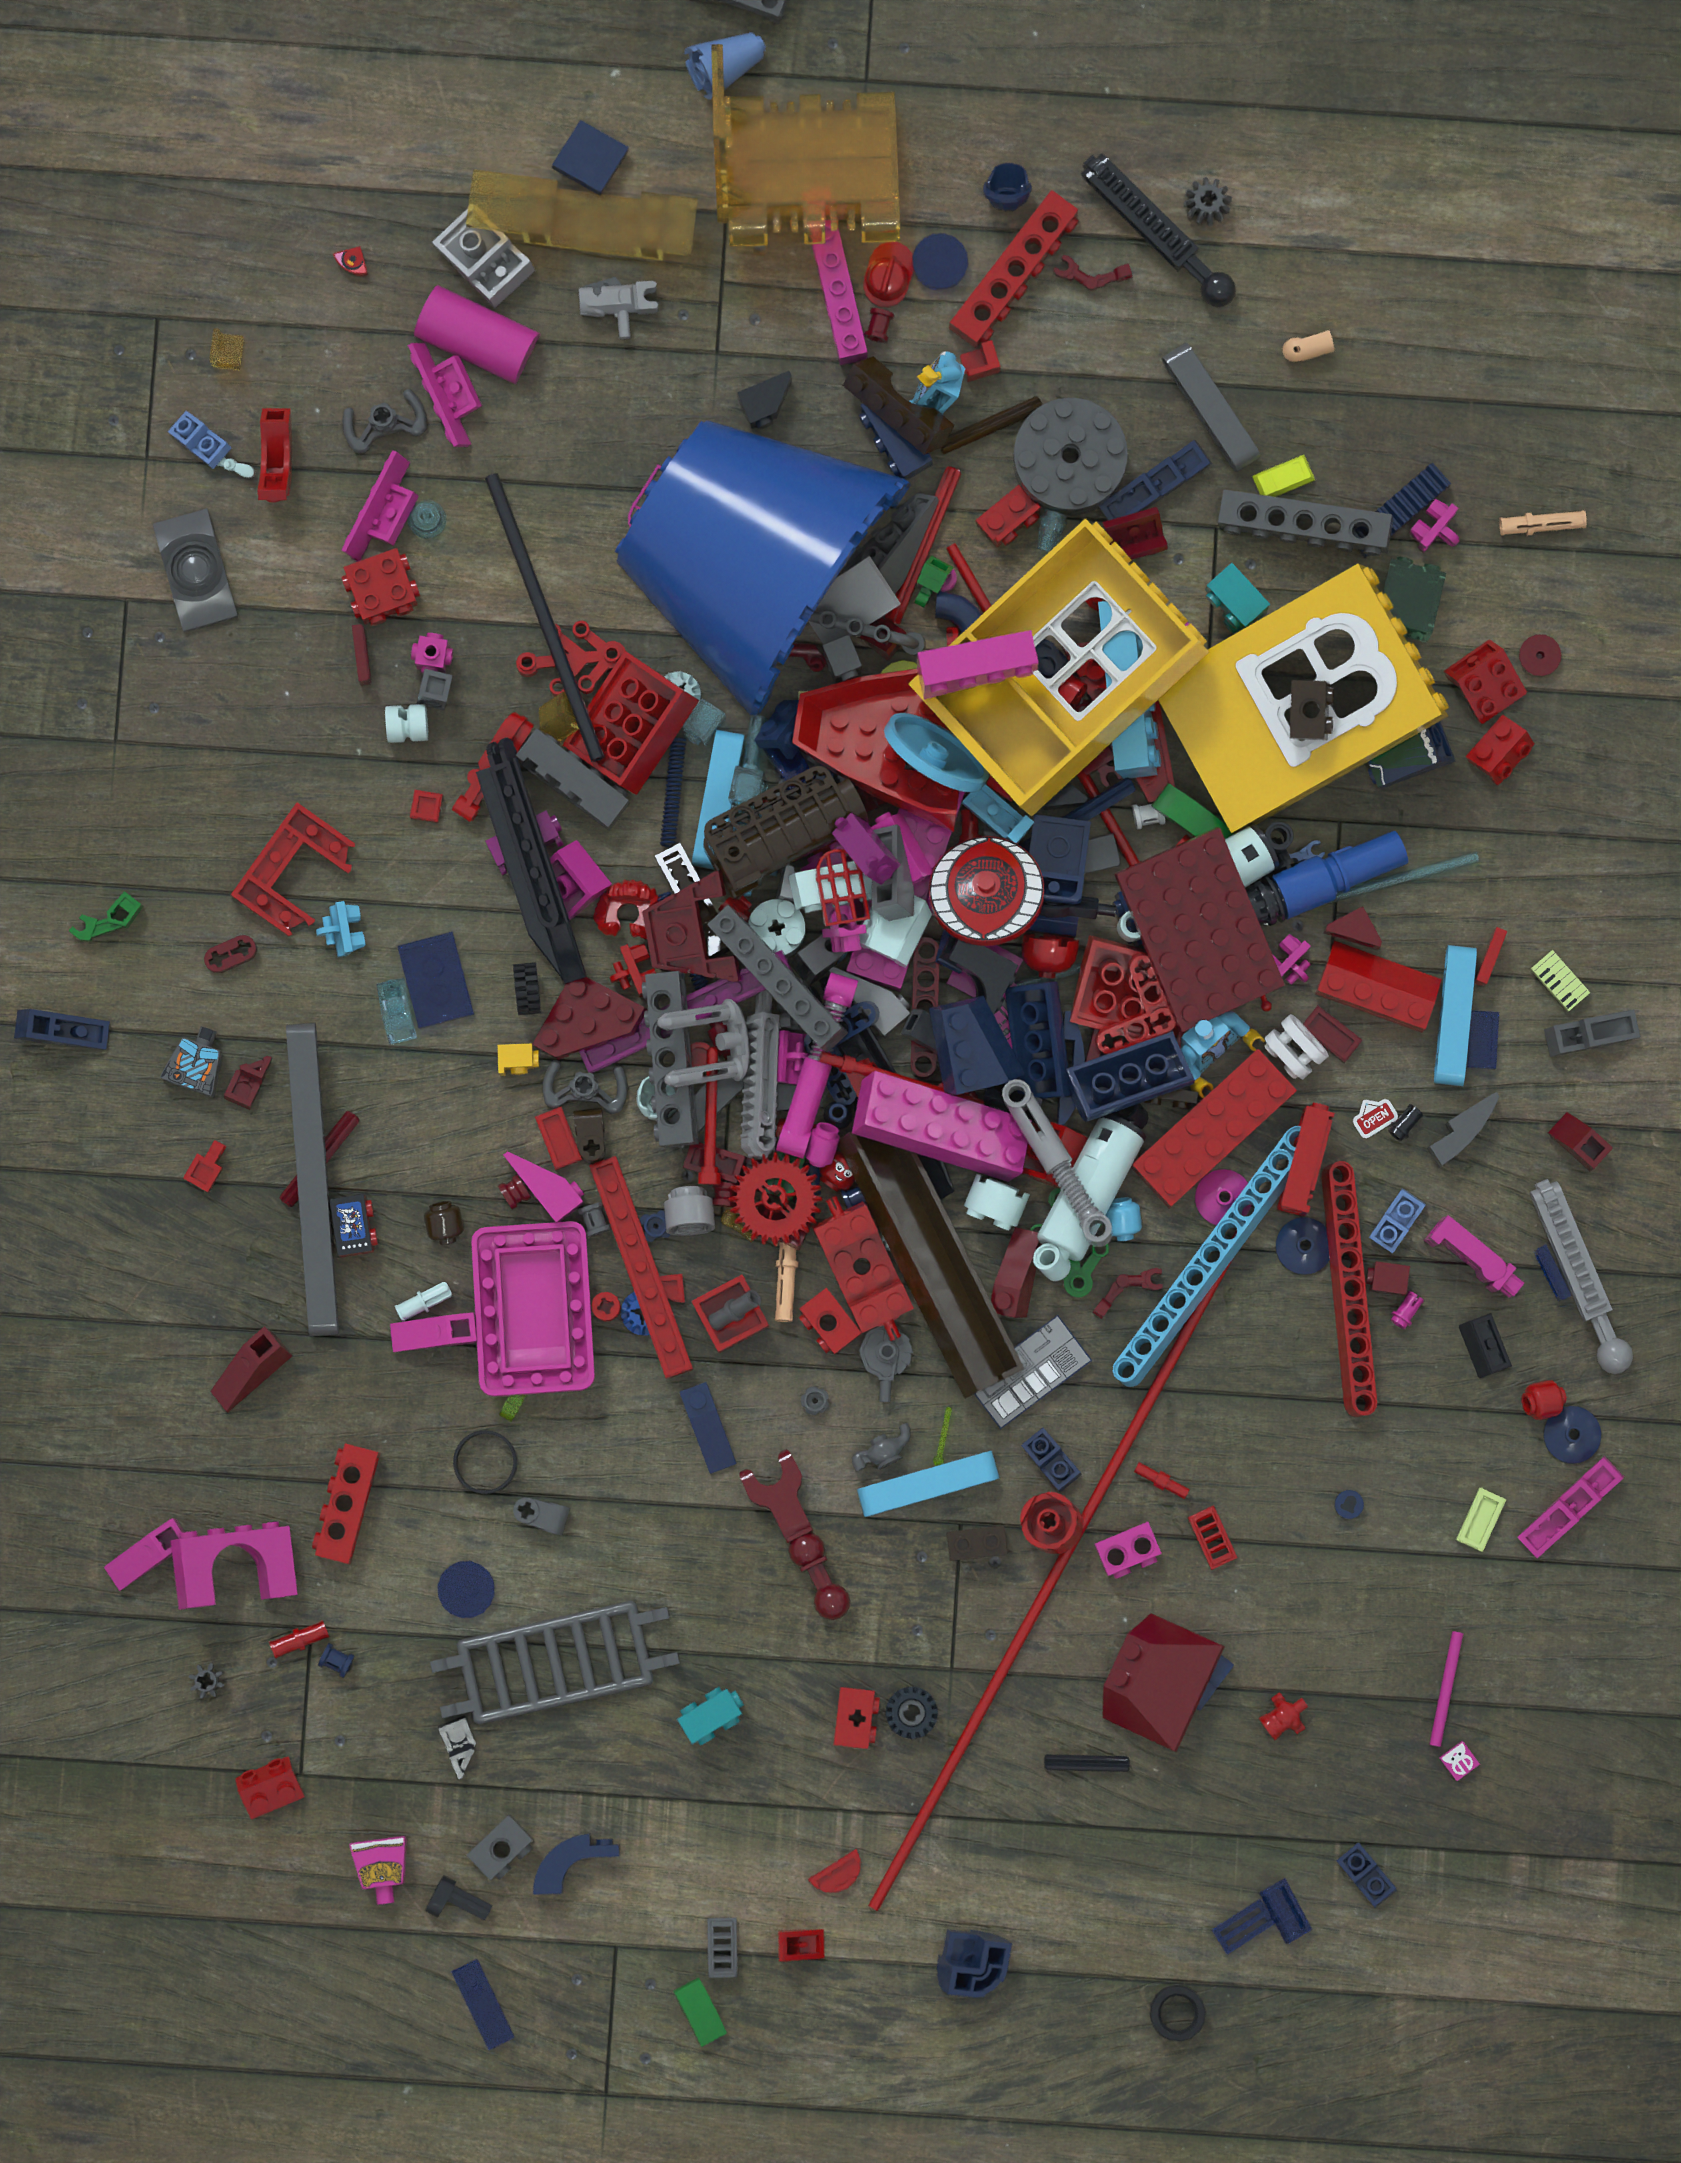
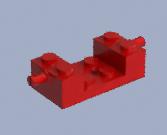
M833 1196L832 1200L836 1208H834L830 1198L826 1200L833 1216L812 1225V1229L859 1330L863 1333L874 1327L884 1326L890 1341L895 1340L891 1329H893L896 1338L901 1337V1334L894 1321L900 1315L914 1309L896 1273L866 1204L861 1202L843 1211L837 1196ZM859 1258L867 1259L870 1264L868 1271L863 1274L854 1271V1263Z

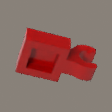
M214 1140L205 1157L198 1153L196 1154L183 1179L209 1193L223 1167L216 1163L227 1146Z

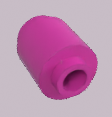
M821 1122L816 1125V1128L812 1129L805 1152V1157L811 1165L825 1167L832 1164L840 1139L838 1135L839 1129L836 1126Z

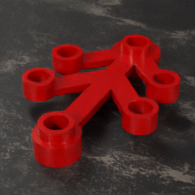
M580 620L573 625L574 636L577 639H584L597 650L585 652L562 634L561 628L555 624L564 650L569 653L566 655L574 677L580 673L586 664L598 663L589 675H584L578 680L580 692L583 694L592 693L599 679L608 669H613L623 652L626 651L624 646L617 641L604 642L590 630L587 622ZM579 626H584L587 630L584 634H578L576 629ZM611 650L618 653L613 659L607 657V653ZM525 652L519 655L516 660L517 670L524 677L534 676L541 668L555 667L551 655L536 657L533 653ZM525 659L533 661L530 667H524L522 662ZM555 678L550 682V692L555 697H562L565 695L564 688L560 692L553 690L555 684H562L560 678ZM588 680L592 685L590 688L584 689L581 686L582 682Z

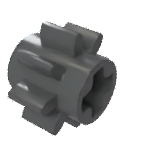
M213 1663L209 1664L207 1670H204L201 1665H197L199 1673L197 1675H189V1678L195 1680V1685L190 1690L199 1689L201 1691L200 1698L202 1699L206 1696V1692H210L213 1697H216L217 1692L215 1689L217 1687H225L224 1683L219 1682V1677L224 1672L219 1671L215 1673L213 1671ZM210 1673V1679L214 1680V1684L208 1685L205 1689L204 1683L200 1682V1678Z

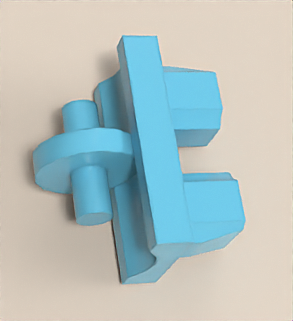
M344 901L336 902L335 905L330 906V916L322 917L324 927L316 929L317 936H325L327 946L335 944L337 957L347 956L351 952L365 946L363 932L350 933L348 923L360 921L359 906L345 905Z

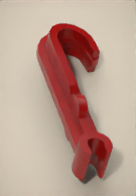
M513 712L504 720L490 743H498L501 739L509 737L513 741L518 753L534 724L528 721V718L524 715L521 716ZM486 750L478 762L480 769H472L468 772L467 780L471 784L465 795H461L451 809L469 822L473 821L481 809L479 804L484 798L476 772L491 767Z

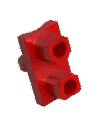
M626 944L621 946L620 950L628 969H623L621 961L613 963L616 974L610 976L609 979L611 983L620 981L622 989L626 990L631 988L628 977L631 976L639 997H643L642 982H646L645 975L655 974L656 971L653 968L640 974L636 964L650 959L645 944L632 947Z

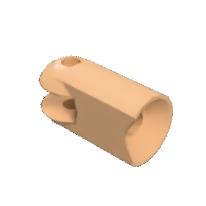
M1329 330L1302 339L1291 338L1283 346L1285 358L1292 362H1303L1334 352V344Z

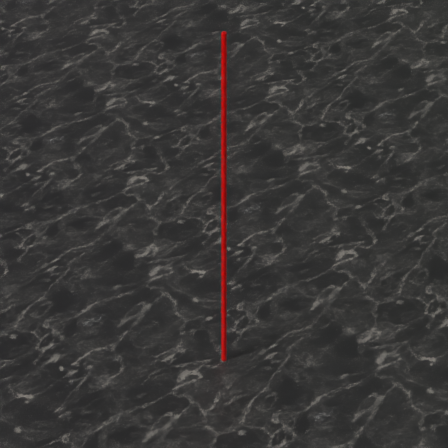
M1236 1229V1231L1234 1232V1234H1233V1236H1232L1231 1239H1233V1238L1236 1236V1234H1237V1229ZM1231 1262L1193 1311L1179 1333L1081 1514L1083 1517V1530L1080 1539ZM1080 1539L1071 1549L1063 1554H1059L872 1897L868 1906L874 1910L879 1911Z

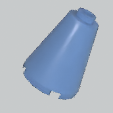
M747 33L692 45L686 48L684 55L689 53L690 59L685 61L693 83L698 90L704 89L708 93L704 97L711 100L763 59V52L766 49L760 36Z

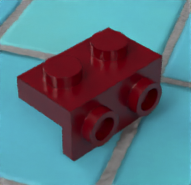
M1157 507L1102 522L1104 530L1113 539L1110 545L1116 542L1131 560L1147 555H1155L1168 549Z

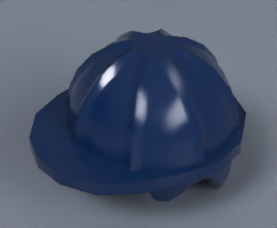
M1002 163L995 166L983 186V194L986 199H989L991 205L1005 212L1014 211L1023 206L1032 191V185L1029 182L1026 170L1021 165L1015 163Z

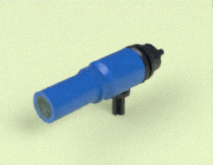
M1391 831L1355 847L1347 846L1335 852H1330L1328 858L1325 859L1316 855L1299 862L1297 858H1290L1286 849L1282 853L1276 854L1279 867L1272 871L1274 874L1272 876L1273 879L1265 875L1262 877V882L1260 880L1255 881L1246 892L1259 924L1272 926L1277 923V920L1282 923L1285 919L1288 920L1334 901L1337 893L1340 891L1347 893L1350 891V887L1407 865L1408 856L1405 846L1396 831ZM1281 837L1271 839L1275 844H1283Z

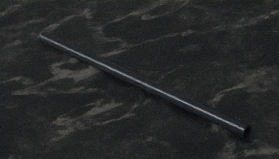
M498 473L491 474L485 478L590 760L591 762L600 761L605 756Z

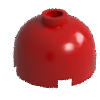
M1035 933L1023 934L1022 956L1029 968L1039 971V977L1056 978V973L1066 972L1075 963L1080 940L1043 934L1040 938H1035Z

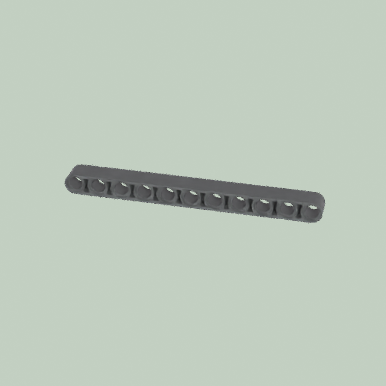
M316 1023L286 1025L309 1336L338 1335L339 1323Z

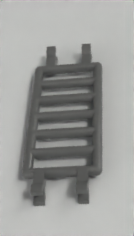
M626 1601L461 1639L457 1642L459 1655L430 1661L432 1673L462 1667L469 1700L441 1706L442 1718L472 1712L473 1721L476 1724H484L649 1686L654 1681L653 1669L680 1664L678 1652L649 1658L642 1630L643 1624L669 1619L668 1608L664 1607L639 1613L635 1601ZM627 1613L641 1675L624 1679L610 1617ZM599 1620L613 1680V1682L597 1686L582 1623ZM571 1626L584 1683V1689L571 1692L567 1691L554 1633L556 1629ZM543 1633L556 1695L541 1699L539 1698L526 1636ZM513 1639L515 1640L528 1702L511 1705L498 1643ZM486 1646L500 1708L483 1712L470 1649Z

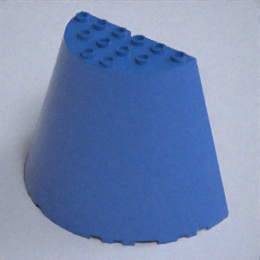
M709 420L701 421L690 437L682 441L676 455L673 458L670 456L666 458L660 468L662 474L658 481L652 480L644 492L646 495L645 502L632 516L629 522L631 526L625 538L620 541L615 550L618 554L617 563L752 717L757 719L771 698L775 686L774 683L781 672L775 668L777 662L782 665L785 664L794 647L793 642L797 636L801 635L830 586L859 543L868 534V528L874 526L883 516V510L887 511L891 506L896 509L910 488L911 483L904 478Z

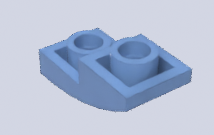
M185 411L168 431L170 435L212 469L217 466L231 449L227 442L209 430L204 423L188 411Z
M1402 1188L1369 1238L1393 1253L1426 1204Z

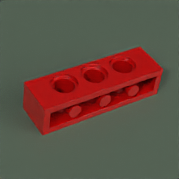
M345 1444L344 1449H338L334 1465L339 1466L336 1477L331 1476L327 1488V1493L331 1494L328 1505L323 1504L319 1521L324 1522L321 1533L316 1532L312 1544V1549H316L315 1556L351 1565L380 1457L379 1452ZM351 1467H356L360 1472V1478L356 1483L350 1484L345 1479V1472ZM343 1495L350 1496L353 1501L351 1509L346 1512H342L337 1505L338 1499ZM335 1523H341L345 1528L344 1536L338 1540L333 1539L330 1535V1528Z

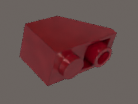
M1568 1112L1548 1132L1557 1143L1589 1172L1595 1169L1613 1149L1591 1127Z

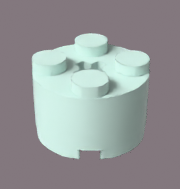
M782 899L768 900L758 905L751 913L748 924L775 953L783 950L786 958L794 955L801 947L805 938V921L800 910H796L795 905L790 901ZM778 923L780 927L784 926L781 929V935L776 936L775 932H769L773 928L772 924Z
M976 1174L964 1204L968 1208L966 1214L981 1220L988 1216L995 1219L993 1225L1006 1230H1011L1012 1226L1017 1227L1030 1194L1025 1192L1021 1197L1018 1195L1019 1189L992 1178L986 1179V1182L981 1181L983 1175Z

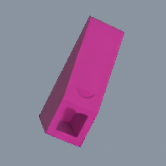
M474 1312L390 1324L393 1352L477 1343L476 1317Z
M171 1518L104 1567L119 1591L172 1556L171 1540L179 1539L180 1533L185 1532L176 1518Z

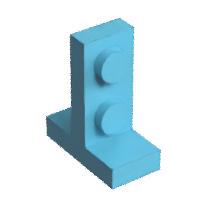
M984 784L981 790L970 792L962 801L966 808L997 835L1015 844L1019 843L1034 824L1033 820L1027 815L1022 817L986 784Z

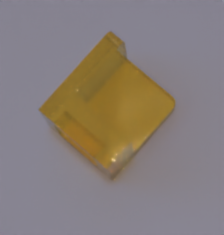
M214 328L209 360L212 367L240 370L244 337L241 335L223 334L220 329Z
M561 692L539 708L540 730L558 741H562L579 729L565 692Z

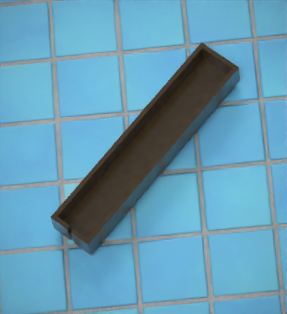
M852 1131L839 1139L838 1146L964 1399L1024 1370L1025 1368L917 1153L853 1134Z

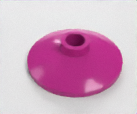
M1227 1169L1215 1170L1207 1174L1198 1184L1195 1193V1203L1200 1215L1209 1223L1217 1226L1248 1182L1239 1173ZM1221 1192L1229 1194L1230 1199L1228 1202H1222L1219 1199ZM1247 1205L1243 1208L1242 1216H1246L1248 1214L1251 1205Z

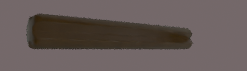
M1035 396L950 434L944 446L940 448V451L943 454H947L1027 418L1034 410L1042 406L1040 398Z

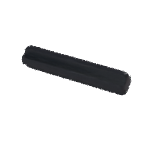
M1047 1754L1044 1757V1768L1046 1770L1127 1772L1130 1767V1759L1127 1756Z

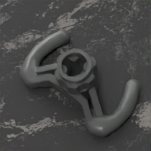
M406 389L403 392V397L411 404L415 412V421L396 414V411L391 409L388 403L374 405L370 409L369 424L360 438L356 437L353 429L354 411L352 408H346L342 420L343 433L352 450L356 453H366L375 439L389 436L392 433L403 431L412 436L423 434L426 430L427 418L424 406L418 396L410 389Z
M553 1060L546 1070L543 1079V1097L545 1104L550 1108H559L568 1101L598 1103L607 1113L616 1114L622 1110L626 1102L628 1086L622 1066H615L613 1069L617 1082V1094L613 1099L599 1088L598 1081L592 1073H583L581 1071L575 1074L574 1079L570 1081V1085L558 1093H554L553 1083L561 1067L560 1061ZM571 1091L572 1095H566L564 1097L565 1094ZM597 1094L601 1095L604 1098V1100H602L600 1097H596Z

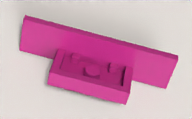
M426 343L409 344L411 360L419 369L423 378V387L430 394L434 402V411L444 424L446 438L454 447L470 446V440L460 419L482 407L460 356L454 355L436 366Z
M392 450L389 458L384 463L383 470L372 487L370 495L363 509L359 512L358 518L350 534L346 537L342 548L344 553L357 562L361 560L372 538L394 546L419 497L415 492L399 486L410 462L394 450Z

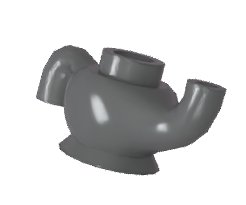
M905 1423L899 1426L900 1436L887 1438L886 1434L880 1435L870 1441L872 1446L868 1450L856 1452L852 1457L855 1471L858 1472L866 1468L865 1464L868 1462L877 1464V1470H880L902 1459L903 1457L899 1454L911 1436L909 1424Z

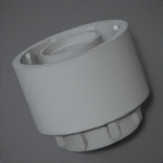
M684 1186L671 1190L668 1194L669 1199L664 1202L665 1225L668 1234L693 1236L708 1233L715 1229L713 1199L707 1196V1191L703 1187Z

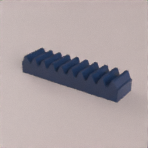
M1431 463L1375 512L1392 514L1393 526L1391 536H1393L1450 487L1451 483ZM1358 527L1353 535L1356 538H1365L1369 530L1366 527ZM1357 549L1365 559L1369 556L1363 553L1364 550Z

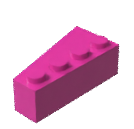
M1023 631L918 652L917 670L923 699L987 683H998L1013 676L1023 678L1032 675L1033 671L1038 670V659L1032 631Z

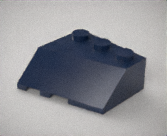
M984 996L929 1008L945 1093L963 1094L1008 1083L1025 1074Z

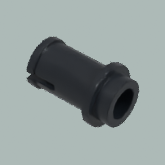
M1409 1104L1397 1121L1390 1123L1391 1128L1388 1132L1398 1141H1402L1404 1138L1407 1139L1409 1131L1424 1116L1423 1113L1415 1106L1413 1108L1412 1104Z

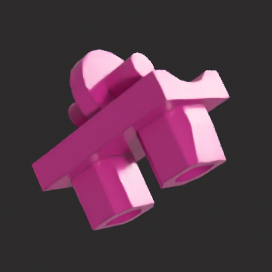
M1289 934L1278 945L1289 957L1283 963L1274 955L1273 957L1281 977L1289 969L1292 972L1285 979L1290 985L1297 979L1305 983L1309 979L1305 971L1311 964L1306 959L1299 966L1295 963L1311 946L1305 940L1301 943Z
M786 1030L779 1031L777 1082L797 1086L804 1058H808L811 1055L805 1053L804 1039L806 1034L792 1033Z

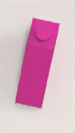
M508 1151L503 1154L556 1223L564 1220L584 1204L581 1197L585 1194L575 1181L569 1184L565 1178Z

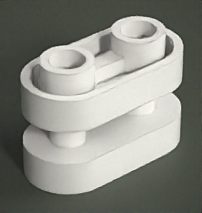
M1290 1014L1281 1022L1285 1029L1282 1034L1273 1029L1265 1037L1267 1042L1265 1048L1273 1057H1279L1286 1064L1284 1069L1292 1078L1296 1079L1299 1077L1304 1079L1312 1072L1308 1064L1310 1061L1313 1060L1315 1063L1321 1064L1329 1055L1311 1032L1295 1016ZM1292 1039H1293V1040L1301 1047V1049L1304 1051L1301 1055H1300L1299 1052L1289 1043Z

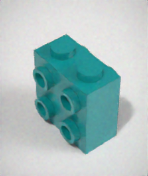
M719 1686L705 1695L707 1701L697 1706L693 1702L680 1710L682 1716L677 1720L692 1744L698 1741L701 1746L716 1737L713 1732L714 1730L723 1726L726 1731L740 1722L738 1716L742 1714L740 1708L744 1706V1703L736 1690L730 1693L728 1688L722 1691Z

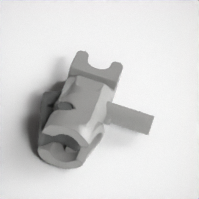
M612 277L579 288L580 315L604 317L605 314H614L615 318L618 317L619 339L631 338L629 313H638L639 315L658 312V303L647 301L644 298L646 294L656 291V282L641 281L636 282V284L622 285L617 278Z

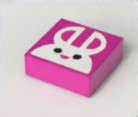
M1460 1741L1439 1757L1455 1781H1458L1480 1765L1463 1741Z

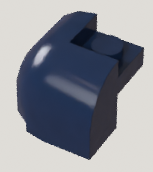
M947 1929L943 1954L938 1955L937 1961L939 1986L948 1995L985 1997V1994L994 1990L1000 1982H1004L1008 1970L1012 1943L1001 1936L983 1931L970 1930V1932Z

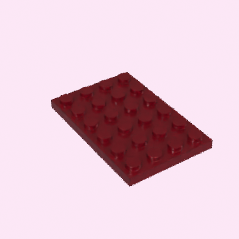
M1219 827L1114 873L1180 1032L1195 1027L1200 1020L1208 1021L1285 986Z

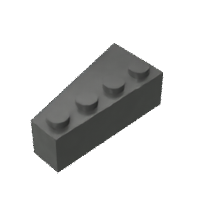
M536 728L516 754L519 765L610 831L630 805L629 800L626 798L628 793L616 784L611 787L604 781L605 776L593 767L588 769L581 763L583 760L570 750L566 752L559 746L560 743L547 733L546 735Z

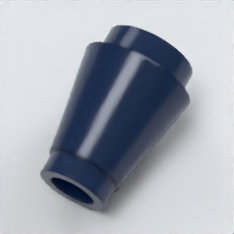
M834 1101L827 1105L824 1110L825 1122L836 1126L838 1129L847 1127L851 1122L852 1111L848 1105ZM834 1109H842L843 1116L840 1118L834 1117L832 1114Z

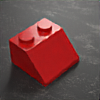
M1050 1122L1072 1158L1070 1162L1071 1168L1077 1161L1088 1138L1066 1126ZM1031 1123L1036 1132L1041 1131L1037 1124ZM1027 1143L1022 1175L1061 1189L1058 1186L1059 1183L1055 1182L1056 1178H1053V1174L1046 1173L1030 1144Z

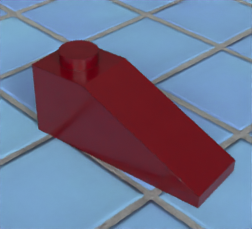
M1015 1227L993 1287L991 1302L997 1314L1013 1318L1027 1317L1037 1268L1033 1262V1256L1038 1247L1041 1246L1037 1239L1039 1232Z

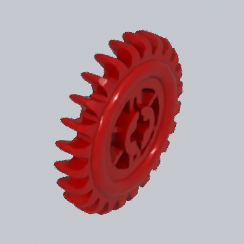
M774 1152L772 1161H769L765 1154H763L761 1164L752 1158V1169L744 1165L742 1166L746 1174L744 1177L740 1175L734 1176L740 1185L730 1186V1189L737 1193V1196L728 1198L730 1202L737 1204V1206L730 1209V1213L740 1214L734 1223H745L741 1232L747 1233L752 1230V1241L761 1235L762 1245H765L769 1238H772L775 1247L778 1245L780 1238L783 1239L786 1245H789L791 1235L796 1240H800L799 1230L805 1233L810 1232L806 1225L807 1222L817 1223L811 1215L812 1213H821V1209L814 1206L815 1203L823 1201L822 1197L814 1195V1193L821 1190V1186L812 1185L817 1175L806 1176L810 1169L809 1165L799 1169L800 1158H797L791 1164L789 1154H785L782 1161H780L777 1152ZM779 1179L777 1185L769 1186L766 1181ZM783 1180L790 1183L795 1192L786 1193L784 1188L781 1187ZM764 1186L770 1193L773 1192L775 1195L782 1193L779 1197L781 1203L790 1212L787 1213L779 1204L772 1203L770 1205L771 1199L769 1194L762 1187ZM759 1189L762 1192V1201L755 1203L756 1191ZM796 1196V1206L793 1210L788 1205L789 1198ZM764 1205L770 1211L769 1219L760 1215L756 1207ZM782 1212L786 1216L784 1219L772 1220L774 1213Z

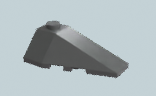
M916 493L892 514V521L882 529L877 527L870 533L873 537L862 547L857 546L839 574L870 556L896 595L899 588L905 582L939 499L936 496Z

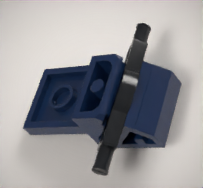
M1034 814L1029 853L1037 862L1043 876L1044 901L1039 916L1026 932L1075 938L1079 917L1096 919L1097 914L1115 917L1116 905L1101 904L1098 898L1082 896L1091 821Z

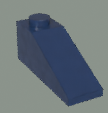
M35 1009L17 1010L14 1039L106 1050L110 1021Z
M707 1382L680 1391L679 1393L709 1473L712 1474L736 1465V1460Z

